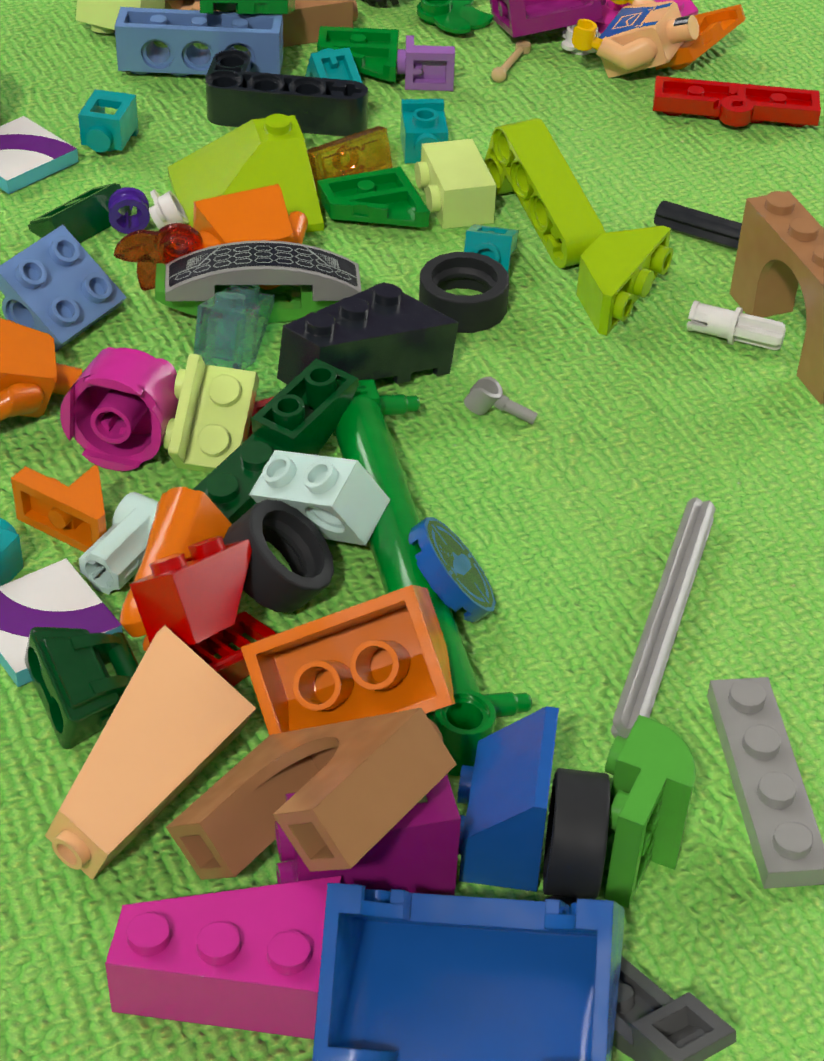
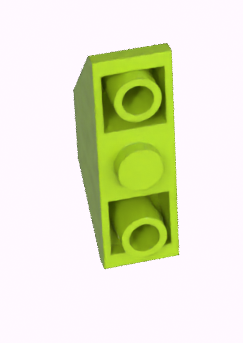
M655 226L601 233L580 256L576 295L599 334L607 336L619 321H625L631 313L633 304L639 297L645 298L656 277L667 272L673 257V249L669 247L671 228Z

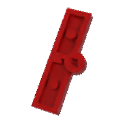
M656 76L653 111H660L670 116L682 114L703 115L708 119H719L722 123L734 127H742L749 123H762L764 121L785 123L792 127L818 126L821 107L818 90Z

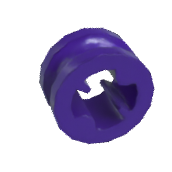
M132 187L116 190L108 201L109 222L112 227L124 234H135L147 227L150 213L148 210L149 201L146 195ZM129 206L130 210H132L133 206L137 207V214L128 216V211H126L125 215H122L121 207Z

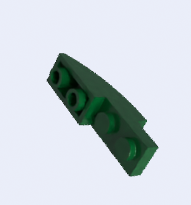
M316 358L251 418L253 434L193 490L204 492L231 524L236 522L252 506L257 504L249 494L274 450L312 455L319 454L349 406L359 386L358 378Z

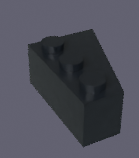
M379 283L367 290L343 298L339 302L283 325L277 379L288 385L316 358L357 377L358 380H377L393 376V381L399 384L409 382L411 373L433 369V373L436 376L450 374L459 322L403 293L401 288L394 284Z

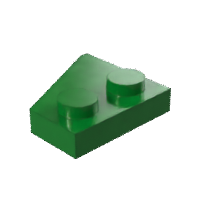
M200 0V13H213V11L219 10L236 11L237 14H290L295 11V0Z
M320 26L317 52L327 48L335 50L350 47L358 72L386 81L396 82L399 30Z
M401 166L317 180V196L330 219L421 228L429 227L430 211Z

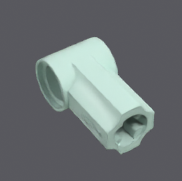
M130 492L118 504L114 512L112 527L79 558L80 573L91 582L94 589L110 595L114 590H120L138 572L145 553L158 501L137 492Z

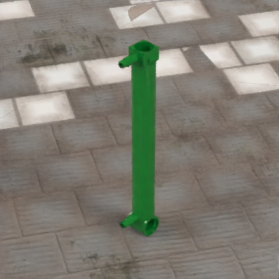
M374 379L358 380L359 386L333 431V436H336L342 458L358 460L390 499L369 538L370 547L385 594L410 585L428 589L447 645L455 704L428 713L426 716L439 728L443 737V743L457 764L448 774L460 776L462 765L474 766L478 741L493 734L496 718L529 712L532 708V699L527 693H480L452 610L443 603L430 587L417 566L415 555L421 551L418 543L414 546L409 544L408 539L411 528L421 521L384 416L417 412L420 409L419 397L416 395L405 396L404 394L379 395Z

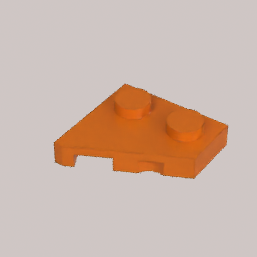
M738 4L694 15L699 24L698 38L684 42L672 59L666 64L655 66L656 70L670 67L672 70H678L690 65L745 21L746 17L742 5Z

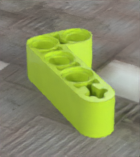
M534 118L494 128L484 162L497 185L496 195L515 192L548 254L557 267L564 268L580 264V256L601 233L606 232L546 125L541 119Z

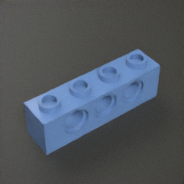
M120 7L114 26L118 71H130L136 75H146L151 72L171 73L177 77H186L191 74L207 75L213 57L217 53L224 50H237L233 46L242 45L249 49L243 52L250 56L251 72L281 74L283 63V14H237L236 12L222 11L200 13V10ZM159 41L166 44L168 47H158L153 42ZM201 43L207 46L208 49H198L193 44Z

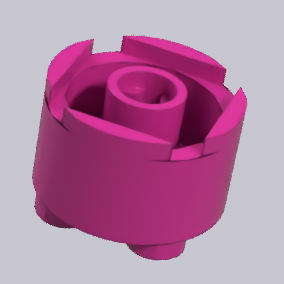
M112 347L102 349L89 363L62 401L60 420L65 435L69 441L74 437L85 449L82 455L95 465L114 471H130L138 468L141 463L149 459L151 460L158 453L163 445L167 424L171 418L175 419L179 401L174 394L177 376L176 369L169 361L161 358L156 359L140 350Z

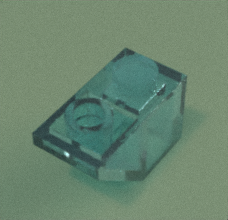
M231 285V287L217 292L215 296L198 305L193 354L201 355L206 365L240 370L248 368L256 360L274 306L275 295L260 293V287L257 285Z

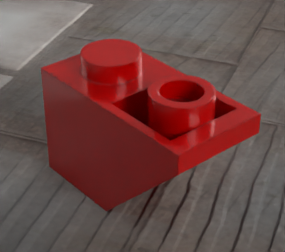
M222 536L205 539L188 546L190 557L185 558L184 553H178L149 564L152 574L129 584L150 644L156 633L164 625L188 646L197 644L235 624L252 553L249 539L226 545Z

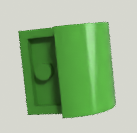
M641 715L638 716L627 738L619 735L615 738L605 765V772L614 776L610 778V814L604 871L608 872L604 899L615 901L626 908H629L650 861L673 870L676 869L696 776L693 755L683 739L667 726Z

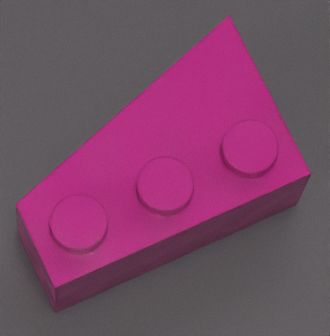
M341 876L123 905L105 962L112 1012L314 1039L327 884H341Z

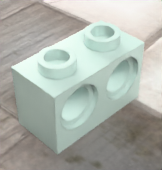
M274 450L249 494L256 503L266 499L277 500L298 509L314 523L325 539L359 545L367 544L390 501L389 497L358 460Z

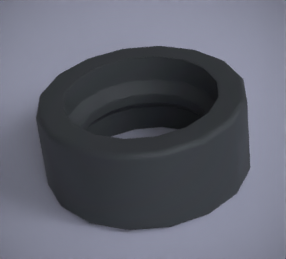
M451 252L429 260L420 271L419 301L459 322L457 333H475L488 330L500 323L507 313L509 274L501 263L488 256L473 252ZM455 288L471 289L482 294L472 296L448 293L446 290Z
M266 499L255 504L228 528L223 538L225 545L249 539L252 553L243 591L258 604L275 612L293 613L300 609L330 584L334 574L333 556L325 538L311 520L298 509L282 501ZM266 541L282 554L292 572L276 559L268 548Z
M564 768L556 770L552 784L543 867L544 894L579 899H596L598 897L604 871L610 814V779L607 773Z

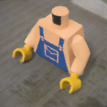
M611 0L615 4L623 5L629 3L631 5L624 6L599 38L595 37L597 30L595 22L589 19H579L577 26L573 30L572 43L576 49L581 51H588L592 48L597 50L596 55L601 57L607 76L611 78L666 64L684 42L698 38L699 24L694 15L681 17L678 5L673 0L655 2L654 0Z

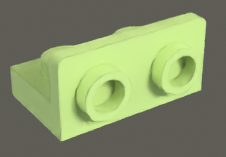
M189 354L186 369L180 368L176 376L174 394L179 400L175 419L171 418L169 420L163 439L164 449L168 450V454L177 468L211 473L247 440L259 384L257 372L206 365L201 355Z

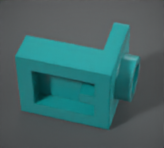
M350 47L335 50L327 48L311 53L306 77L352 80L362 83Z
M474 224L466 230L464 252L488 256L501 263L509 274L511 254L517 248L519 230Z

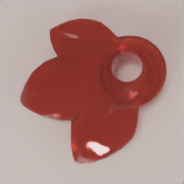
M172 223L162 227L159 231L137 230L127 234L117 243L114 256L123 261L137 262L138 282L140 288L146 291L155 288L156 263L166 265L181 256L203 249V239L195 228L182 223Z

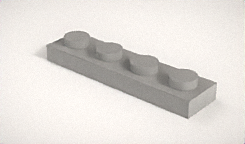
M769 678L710 680L707 694L708 702L763 888L824 885V844Z

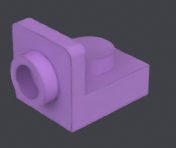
M406 35L405 49H398L397 74H405V90L453 91L455 46L414 45V35Z

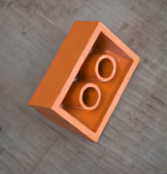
M410 585L241 647L269 735L422 708L424 713L428 714L455 704L447 645L428 589L425 587Z

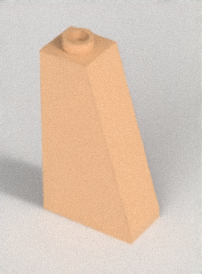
M165 625L153 638L45 834V837L52 842L55 854L64 864L75 870L81 869L92 880L239 735L256 710L255 706Z

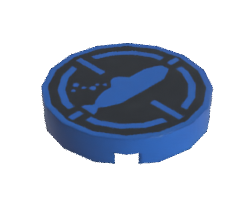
M426 517L411 528L408 539L409 544L414 546L418 543L421 551L415 555L417 566L443 603L455 612L463 607L467 611L464 614V620L468 622H478L493 612L496 601L492 588L478 562L459 537L444 523L434 517Z

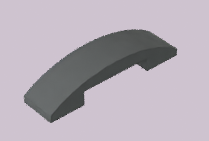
M551 896L547 898L561 900L566 905H569V907H571V903H577V899L571 897ZM623 956L621 957L613 1046L635 1061H704L737 1042L736 1030L690 992L674 1000Z

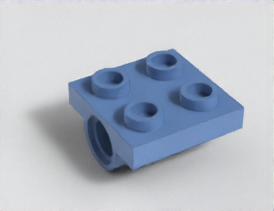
M63 224L0 265V291L5 296L2 302V311L5 319L50 334L54 338L55 352L114 311L127 298Z

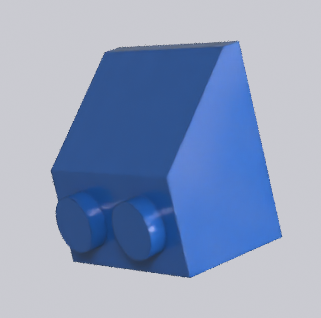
M546 706L479 740L474 766L462 765L457 803L468 804L466 816L460 815L461 824L458 855H461L460 882L537 892L559 708Z

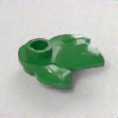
M421 0L417 5V15L425 23L456 34H465L471 30L482 29L493 20L492 14L472 7L474 0Z

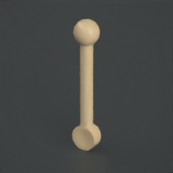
M517 41L515 51L501 67H496L492 70L491 78L494 82H503L507 76L506 72L522 54L530 53L531 43L529 41Z

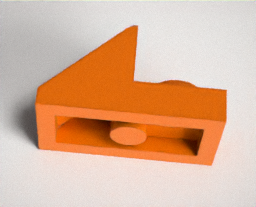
M97 465L92 466L70 486H66L57 479L47 477L26 466L11 478L18 520L83 552H86L107 531L99 468Z

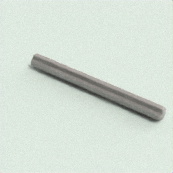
M696 497L687 502L612 720L611 733L614 738L618 735L627 738L639 715L647 718L650 717L714 520L713 516L716 508L710 500L702 502Z

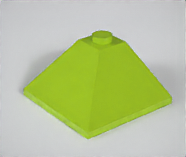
M272 114L266 118L252 119L167 167L173 193L181 203L189 220V223L184 225L186 234L193 233L194 201L279 184L287 212L301 211L306 215L308 219L306 233L324 231L323 217L306 143L295 115Z

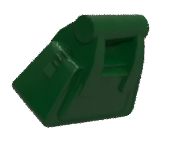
M34 627L30 631L25 654L26 667L58 741L64 749L75 747L105 727L139 666L126 636L122 632L105 634L100 632L90 633L88 630L81 628ZM111 662L116 676H110L105 665Z

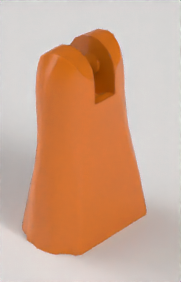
M176 487L162 494L156 507L145 553L134 582L152 574L149 564L178 553H184L185 558L191 556L188 546L216 536L224 538L232 524L204 492L187 487ZM130 588L122 606L120 624L132 637L146 635L142 644L143 650L146 652L150 643Z

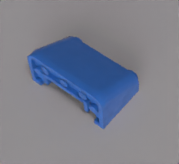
M327 884L312 1061H611L625 909L615 901L577 898V903H571V907H569L563 901L554 899L532 901L421 894L391 889V891L365 889L366 886L356 884Z

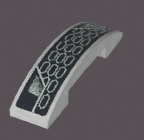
M241 241L207 247L167 263L165 271V301H215V285H312L313 301H340L343 298L361 292L359 264L325 249L284 241Z

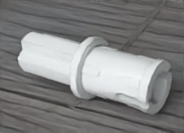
M696 300L693 302L688 319H691V321L687 323V331H696L728 339L727 343L733 345L735 341L772 350L780 349L786 332L783 322L745 314L742 307H737L733 311L700 303V301Z

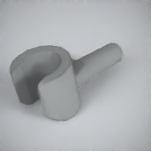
M492 377L479 379L464 399L465 406L477 415L486 414L492 406L501 411L504 410L530 424L534 423L538 413L503 395L501 385Z

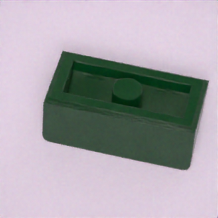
M113 183L92 188L30 221L28 225L29 230L43 238L63 224L73 237L81 243L112 226L109 222L108 201L116 190L121 189L120 184ZM129 206L121 207L122 215H125L126 211H128V216L131 215Z

